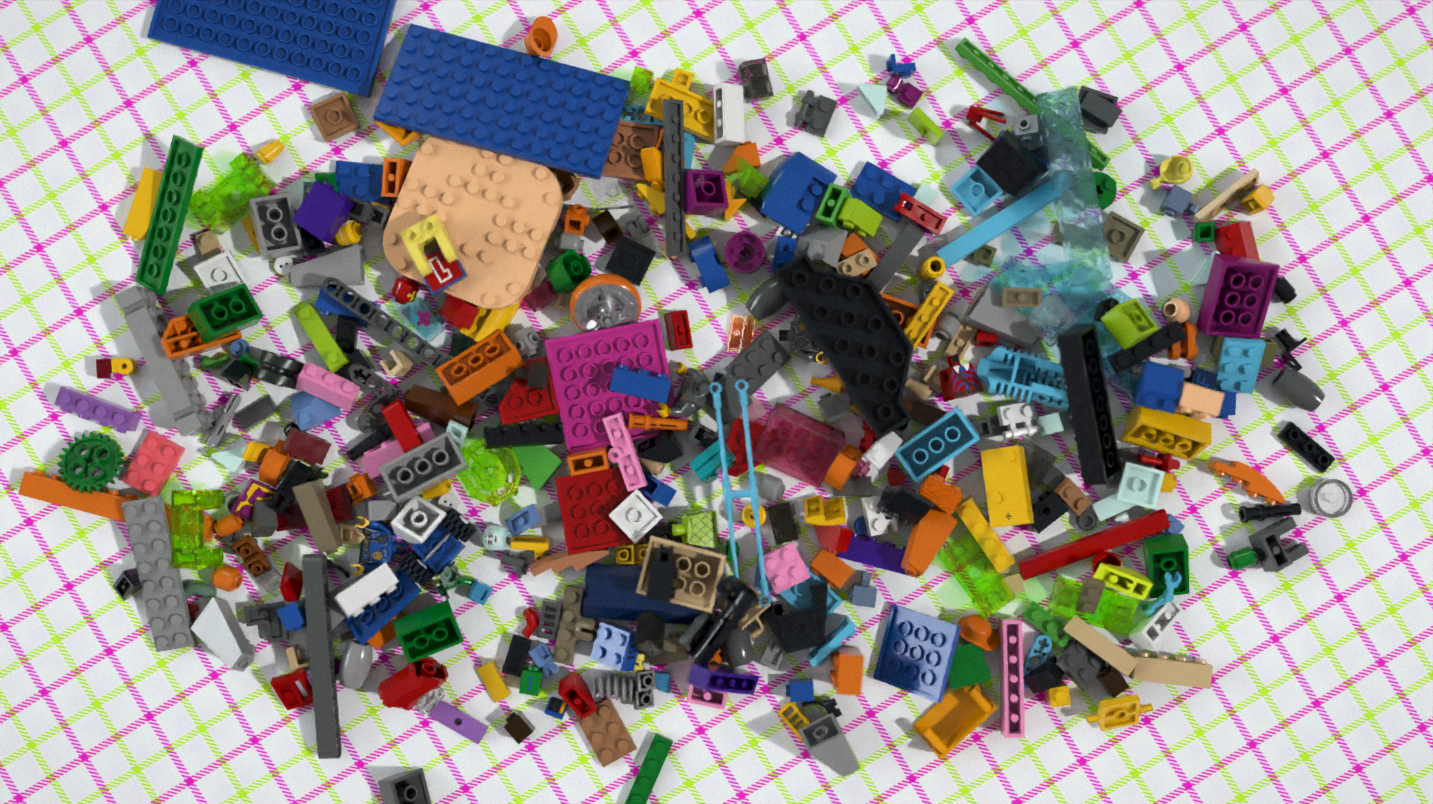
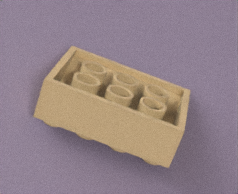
M655 535L650 536L636 593L646 595L651 560L657 559L660 544L663 547L669 548L674 546L672 562H677V567H680L678 579L674 580L673 586L677 587L675 599H671V602L712 613L718 593L717 584L722 579L728 555ZM662 555L661 560L668 561L669 556Z

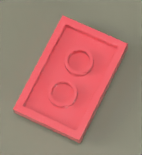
M150 430L121 481L150 497L160 495L186 448Z

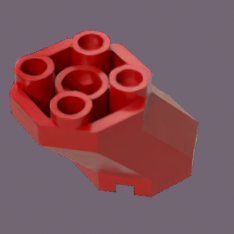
M425 657L408 664L404 669L380 682L378 693L380 699L383 700V705L388 708L395 707L408 711L412 710L420 697L446 682L449 676L446 666L443 664L438 666L436 664L437 660L430 657Z

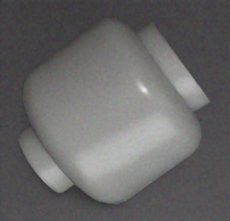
M564 231L557 235L555 250H558L560 255L571 249L577 250L575 251L576 253H579V251L583 252L584 240H581L580 235Z
M950 311L948 313H940L936 319L933 334L943 341L953 339L961 325L958 316Z
M766 474L763 478L758 479L757 489L759 497L771 502L782 498L786 486L783 485L781 478Z

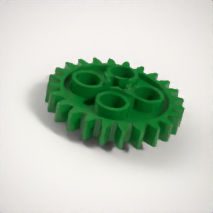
M93 432L90 433L89 437L82 434L81 440L74 437V444L67 442L70 446L69 449L62 448L65 455H59L58 457L63 461L57 463L61 467L58 470V473L62 475L60 478L68 487L72 486L74 491L79 489L82 494H84L86 489L90 494L93 493L94 489L100 493L102 486L108 489L107 483L115 484L113 478H120L117 472L124 471L122 466H120L125 463L122 459L125 455L120 451L122 448L119 444L116 445L117 442L114 439L111 440L108 435L103 438L101 433H98L96 437ZM88 449L85 455H81L84 450ZM108 453L105 458L100 459L102 454ZM82 467L79 473H75L76 469ZM97 471H102L99 476L94 477Z

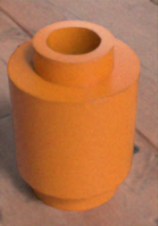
M229 513L217 520V523L214 524L215 531L220 537L229 536L244 527L245 519Z

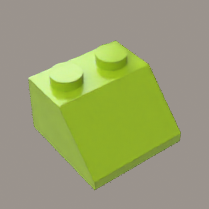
M1136 298L1116 305L1101 318L1105 328L1111 332L1116 339V343L1123 350L1133 347L1159 329Z

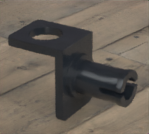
M1284 328L1275 335L1286 348V352L1281 355V358L1292 370L1299 371L1302 366L1290 352L1306 341L1307 338L1295 341Z

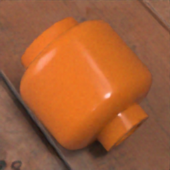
M227 564L220 565L218 569L215 568L211 575L213 585L227 592L238 589L243 581L241 571Z

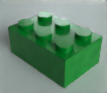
M245 283L192 302L186 310L205 345L254 326L264 317Z
M449 600L393 621L396 636L408 664L464 642Z

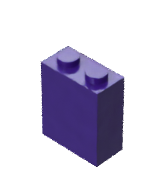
M315 181L292 221L319 240L331 243L354 203L349 200L350 197L344 192L334 190L335 186L327 181Z

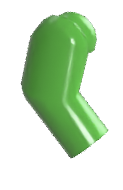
M223 353L217 359H212L205 355L200 358V365L204 369L219 370L231 359L226 353Z

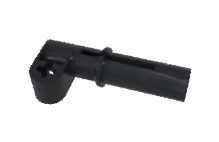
M734 575L726 576L717 584L718 594L729 603L722 612L718 613L717 620L692 652L693 658L700 664H709L732 631L738 629V623L758 597L755 591ZM737 587L739 590L735 594V596H733L732 593L734 592V589ZM734 611L735 614L733 615V617L730 619V621L726 624V626L718 635L716 640L713 642V638L716 636V634L719 632V630L722 628V626L725 624V622L728 620V618Z

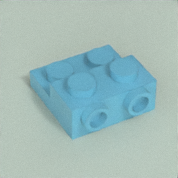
M978 165L950 188L974 218L1005 192Z

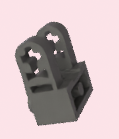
M1292 516L1283 518L1248 537L1265 572H1278L1310 552L1305 542L1295 544L1284 550L1280 542V536L1297 526Z

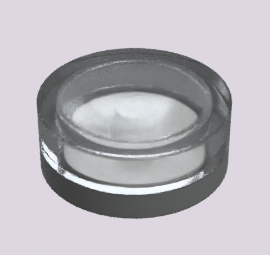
M1321 479L1310 488L1308 502L1316 514L1323 517L1337 518L1349 511L1353 502V496L1350 488L1343 481Z

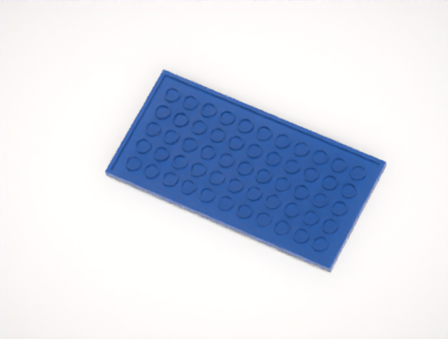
M157 0L147 38L370 98L397 0Z
M411 23L374 112L373 119L377 122L600 180L631 87V81L533 55L529 56L522 52Z

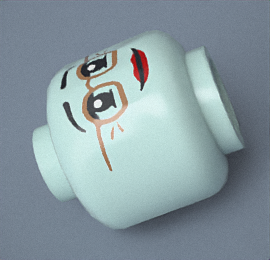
M488 526L481 535V542L484 543L487 550L503 551L510 545L511 533L504 526Z

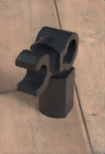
M671 520L665 526H662V524L654 525L644 535L645 540H650L652 535L665 537L664 534H667L668 539L682 543L679 536H673L672 525L678 524V522Z

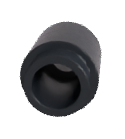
M1277 275L1272 294L1279 302L1287 304L1297 296L1295 293L1296 289L1284 276L1279 277Z

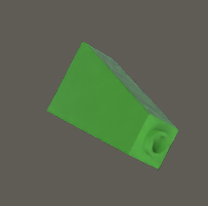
M500 421V423L497 425V427H502V422H501V421ZM515 423V424L507 425V427H510V426H519V425H517V424ZM546 445L507 448L538 491L542 489L564 461Z

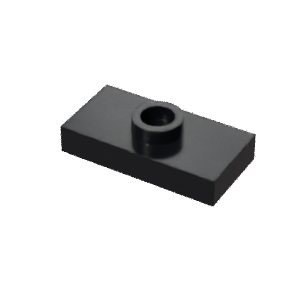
M513 634L502 672L521 677L532 639Z

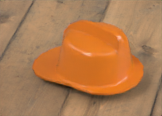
M540 16L536 18L530 31L525 36L524 44L527 49V55L548 57L551 55L558 35L555 24L548 17Z
M972 614L959 619L957 625L961 626L959 635L963 639L986 651L997 649L999 645L998 634L990 626L986 617L980 614Z

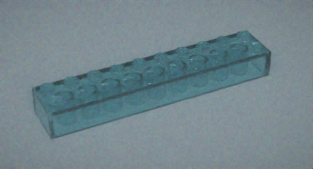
M1077 87L1037 94L1035 98L1036 110L1047 167L1049 168L1048 173L1070 288L1110 281L1113 278Z

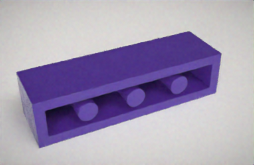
M852 533L847 553L839 552L836 555L839 558L908 575L905 569L901 567L906 546L900 549L895 547V543L885 541L884 544L877 543L876 538L866 536V539L858 538L859 534Z
M693 663L688 683L705 691L754 695L759 676L740 668Z

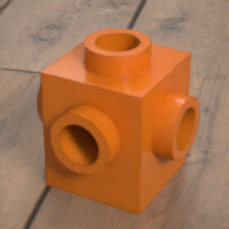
M569 204L568 210L563 211L562 222L565 223L564 232L578 235L584 234L585 226L589 227L590 215H587L588 207H583L579 204Z

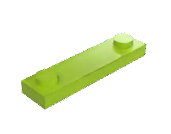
M308 302L294 312L331 372L335 373L349 363V360L312 303Z

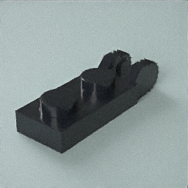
M297 461L276 489L275 495L267 506L272 509L280 497L284 498L285 501L278 511L279 514L283 515L290 503H293L296 499L293 487L307 483L314 474V470Z

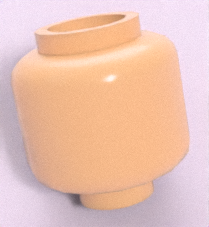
M1170 298L1162 306V315L1169 322L1178 320L1179 324L1189 319L1191 307L1183 299Z

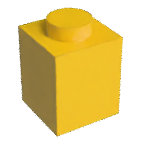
M1059 682L1055 688L1045 690L1046 703L1049 706L1071 705L1069 687L1064 682Z

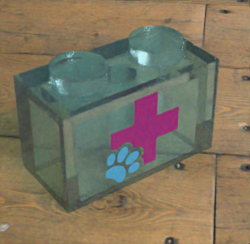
M418 297L401 313L427 342H431L447 328L444 324L446 321L443 320L444 318L439 313L435 314L433 312V305L427 299L423 300Z

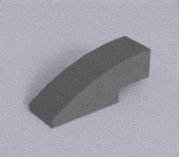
M348 195L350 197L349 200L354 203L348 216L385 230L392 211Z

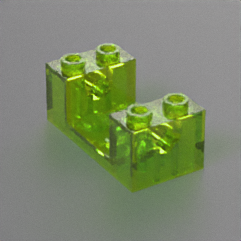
M244 151L229 163L234 169L233 172L209 193L198 190L189 202V208L211 232L219 235L225 233L250 211L248 206L250 199L265 197L278 186L255 158ZM239 191L240 198L233 201L232 193Z
M223 489L171 490L172 568L198 570L223 567V547H204V510L223 509Z
M969 530L938 551V558L965 590L984 620L1016 598L1013 590L1002 575L997 572ZM972 568H979L981 574L978 577H972L970 575Z
M1056 574L1046 610L1048 613L1072 620L1075 614L1087 624L1129 637L1139 601L1138 598L1104 588L1095 614L1075 611L1083 582Z

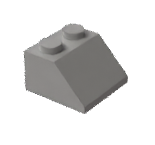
M816 224L799 236L794 255L798 257L807 252L813 263L836 268L848 231Z

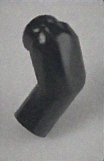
M1107 298L1099 302L1093 320L1102 322L1101 318L1105 313L1118 305L1119 301L1114 298Z

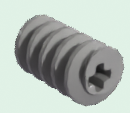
M599 673L594 682L593 698L599 692L600 698H603L606 693L608 699H611L614 694L616 700L622 695L623 701H626L628 696H630L632 702L633 678L630 676L628 682H626L625 676H622L621 680L618 681L617 675H615L613 680H611L610 675L607 674L605 679H603L602 673Z

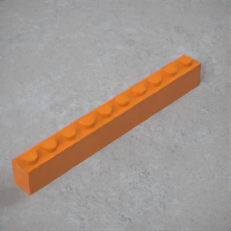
M33 469L32 472H24L18 493L26 497L122 522L126 521L121 503L136 500L138 497L130 493L122 495L119 494V490L110 488L107 491L101 489L100 493L94 489L92 494L86 489L84 494H82L79 489L74 491L72 486L68 487L60 478L62 475H45V471ZM164 503L171 535L202 543L212 542L215 531L214 524L217 523V519L211 518L212 515L207 513H200L198 515L194 514L192 509L181 508L179 510L175 509L173 504Z

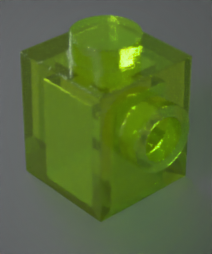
M635 66L630 81L631 90L639 95H649L655 78L654 71Z

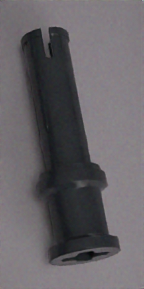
M388 422L381 427H376L372 435L347 451L348 457L354 462L380 442L389 440V437L394 433Z
M1298 503L1274 506L1257 504L1255 507L1240 506L1239 518L1242 523H1247L1251 520H1258L1260 522L1271 517L1301 514V506Z

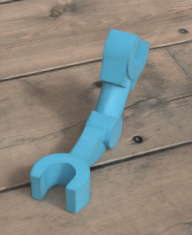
M1166 572L1164 575L1166 590L1153 602L1145 601L1140 604L1147 617L1154 615L1157 607L1173 601L1174 588H1177L1182 580L1179 572H1176L1173 578L1170 572Z

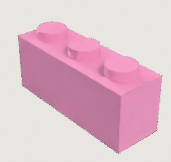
M307 361L298 375L296 388L350 412L358 397L361 385Z

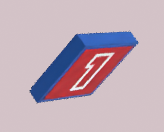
M440 246L425 254L433 272L424 276L423 279L432 295L439 294L468 276L459 259L451 263L447 261Z

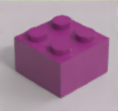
M688 169L685 172V215L719 216L729 207L723 171Z

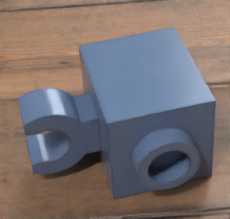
M1174 185L1169 188L1160 209L1167 216L1177 217L1183 214L1184 211L1193 216L1200 207L1189 202L1193 193Z
M862 572L861 585L852 584V588L848 589L847 599L850 600L851 605L875 608L877 588L869 586L871 579L869 572Z

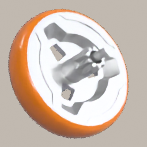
M598 274L585 279L575 288L570 300L571 317L577 327L583 332L636 323L642 308L641 297L637 288L626 278L615 274ZM615 305H621L623 309H615ZM596 312L600 313V317H594Z

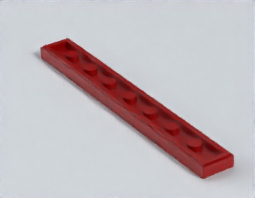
M1163 508L1017 561L1023 580L1033 578L1170 528L1169 520Z

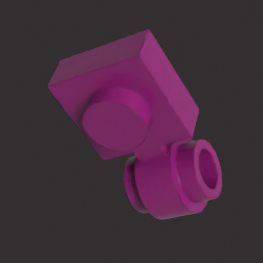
M896 75L890 77L886 83L887 91L893 95L899 93L896 100L912 110L924 92L909 82L903 87V80Z

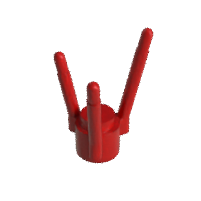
M971 105L966 119L969 120L968 125L976 128L992 142L995 138L976 124V122L981 123L983 117L1004 124L1007 122L1004 119L993 116H1004V113Z

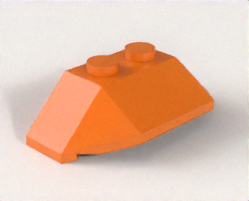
M187 314L169 320L160 342L168 360L184 359L218 349L236 339L242 338V335L239 331L205 345Z

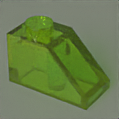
M737 155L735 159L738 184L742 188L740 192L748 198L750 196L756 198L769 179Z

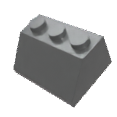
M423 768L394 774L378 781L383 804H431Z

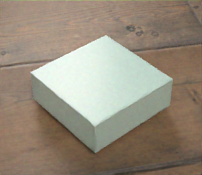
M922 183L913 198L930 207L938 192Z

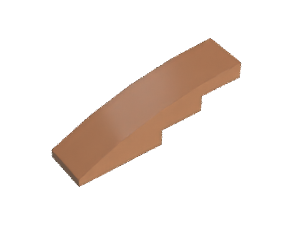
M608 548L568 555L567 550L530 563L529 567L534 577L550 568L556 574L573 566L576 572L607 556L610 552Z

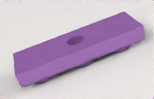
M438 698L428 715L476 744L480 743L489 727L441 698ZM456 718H460L462 723H458Z

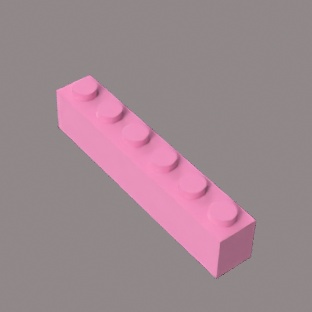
M1018 617L998 618L1001 734L1005 738H1025L1022 620Z

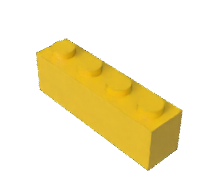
M970 495L960 501L955 509L997 572L999 573L1014 564V556L997 531L990 527V521L973 496Z

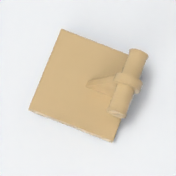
M746 582L745 584L755 591L758 597L738 624L739 628L743 630L754 621L757 628L749 633V635L755 640L761 633L764 634L769 627L765 620L761 623L758 616L771 603L768 606H762L759 603L761 594ZM763 597V601L768 603V600ZM725 600L718 606L719 609L723 611L729 602ZM733 611V613L731 614V616L729 617L730 619H731V618L733 617V615L735 614L734 611Z

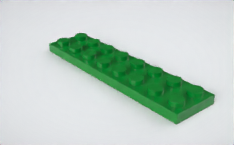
M173 135L135 278V282L158 295H165L204 150L203 147L178 135Z

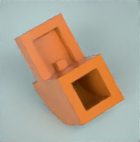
M280 439L272 450H268L259 470V480L274 487H277L286 475L287 464L292 459V457L286 455L285 450L282 448L284 441Z
M847 444L834 460L824 481L840 491L850 478L852 471L862 459L864 453Z

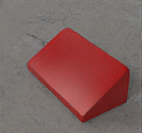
M687 310L664 314L670 351L693 348Z
M286 562L279 589L285 602L300 600L303 588V573L290 562Z

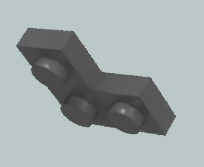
M285 601L244 607L246 626L266 624L268 643L289 640V631H286L277 613V610L285 607Z

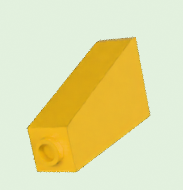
M144 168L122 232L129 235L128 239L140 242L141 239L146 240L163 173Z

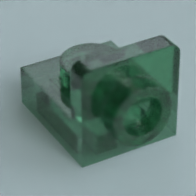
M452 333L451 351L448 355L454 358L472 347V338L464 334Z

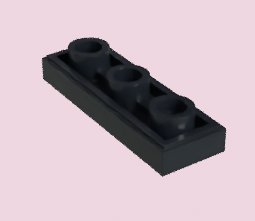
M1289 421L1277 435L1278 438L1320 473H1324L1335 460L1331 454L1292 421Z

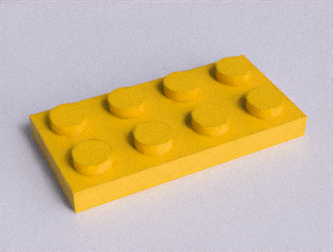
M657 77L644 113L663 121V99L683 100L684 130L714 143V101Z

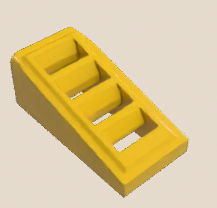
M249 441L242 459L262 463L268 450H272L274 446L264 441Z
M789 701L777 714L800 741L804 742L798 730L812 722L794 702ZM793 708L794 711L786 717L784 714ZM798 714L799 717L794 722H791L790 719ZM803 720L804 723L797 729L795 726Z

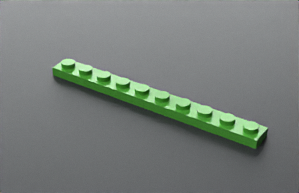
M966 37L955 47L959 56L972 63L973 67L985 74L990 82L997 84L1006 95H1010L1019 106L1027 109L1031 115L1037 114L1038 120L1045 124L1049 131L1054 132L1063 143L1070 145L1079 156H1083L1088 160L1093 168L1102 171L1111 159Z

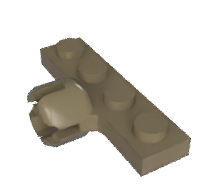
M566 585L553 662L573 665L578 639L590 642L596 638L597 632L592 630L599 627L598 621L593 618L583 617L585 588Z

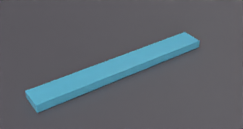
M1063 172L936 251L935 255L943 259L945 268L948 269L1073 190L1074 185Z

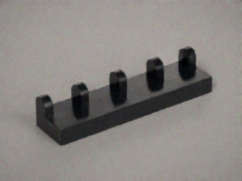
M563 423L521 424V426L510 427L502 425V427L494 428L485 426L483 430L485 449L562 444Z

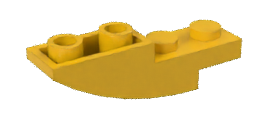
M636 184L638 190L636 194L642 201L647 200L650 204L648 206L650 211L654 215L658 214L660 217L665 215V193L645 184ZM685 215L686 239L688 238L690 241H693L697 234L686 222L691 218L690 215Z

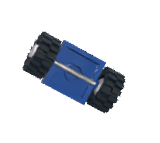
M450 508L446 512L447 515L422 544H414L411 547L416 553L409 551L399 562V566L405 571V574L409 575L412 580L421 586H425L435 576V573L439 575L466 547L462 542L466 543L476 532L472 523L454 508Z

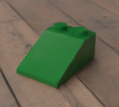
M1183 534L1144 538L1143 550L1146 574L1153 584L1149 591L1150 599L1158 598L1166 590L1164 579L1166 572H1170L1172 578L1176 572H1179L1182 576L1178 587L1174 588V595L1189 594V552Z

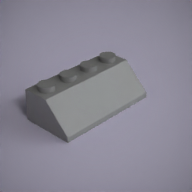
M450 431L380 466L379 470L396 503L402 504L470 467Z

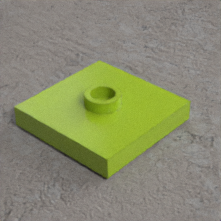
M916 107L909 115L907 120L935 146L944 135V132L919 107Z

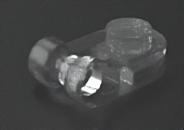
M440 685L420 697L418 703L414 705V709L420 714L429 712L445 697L442 686Z

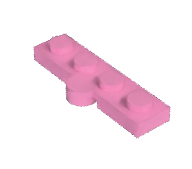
M622 412L603 418L609 440L614 447L609 450L608 458L611 462L618 463L628 492L646 486L647 482Z

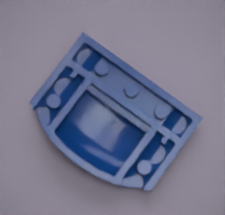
M797 152L783 160L769 176L761 195L762 207H760V213L800 236L823 200L829 184L833 183L838 175L801 152Z

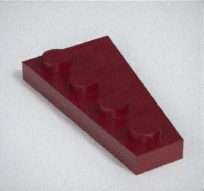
M347 483L326 491L336 523L355 520L352 498L347 489ZM299 503L289 506L283 515L276 511L278 521L276 531L308 527Z

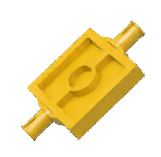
M1138 694L1099 701V711L1097 714L1086 715V721L1088 724L1099 721L1098 725L1101 731L1139 724V717L1142 713L1153 711V706L1151 703L1140 705Z

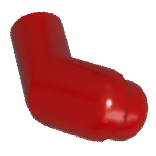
M527 608L523 612L527 625L521 633L527 638L532 635L539 624L537 613L531 608Z

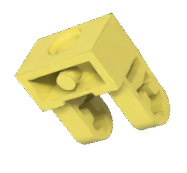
M435 214L400 232L423 277L433 272L424 250L435 242H438L449 263L459 258L442 220Z

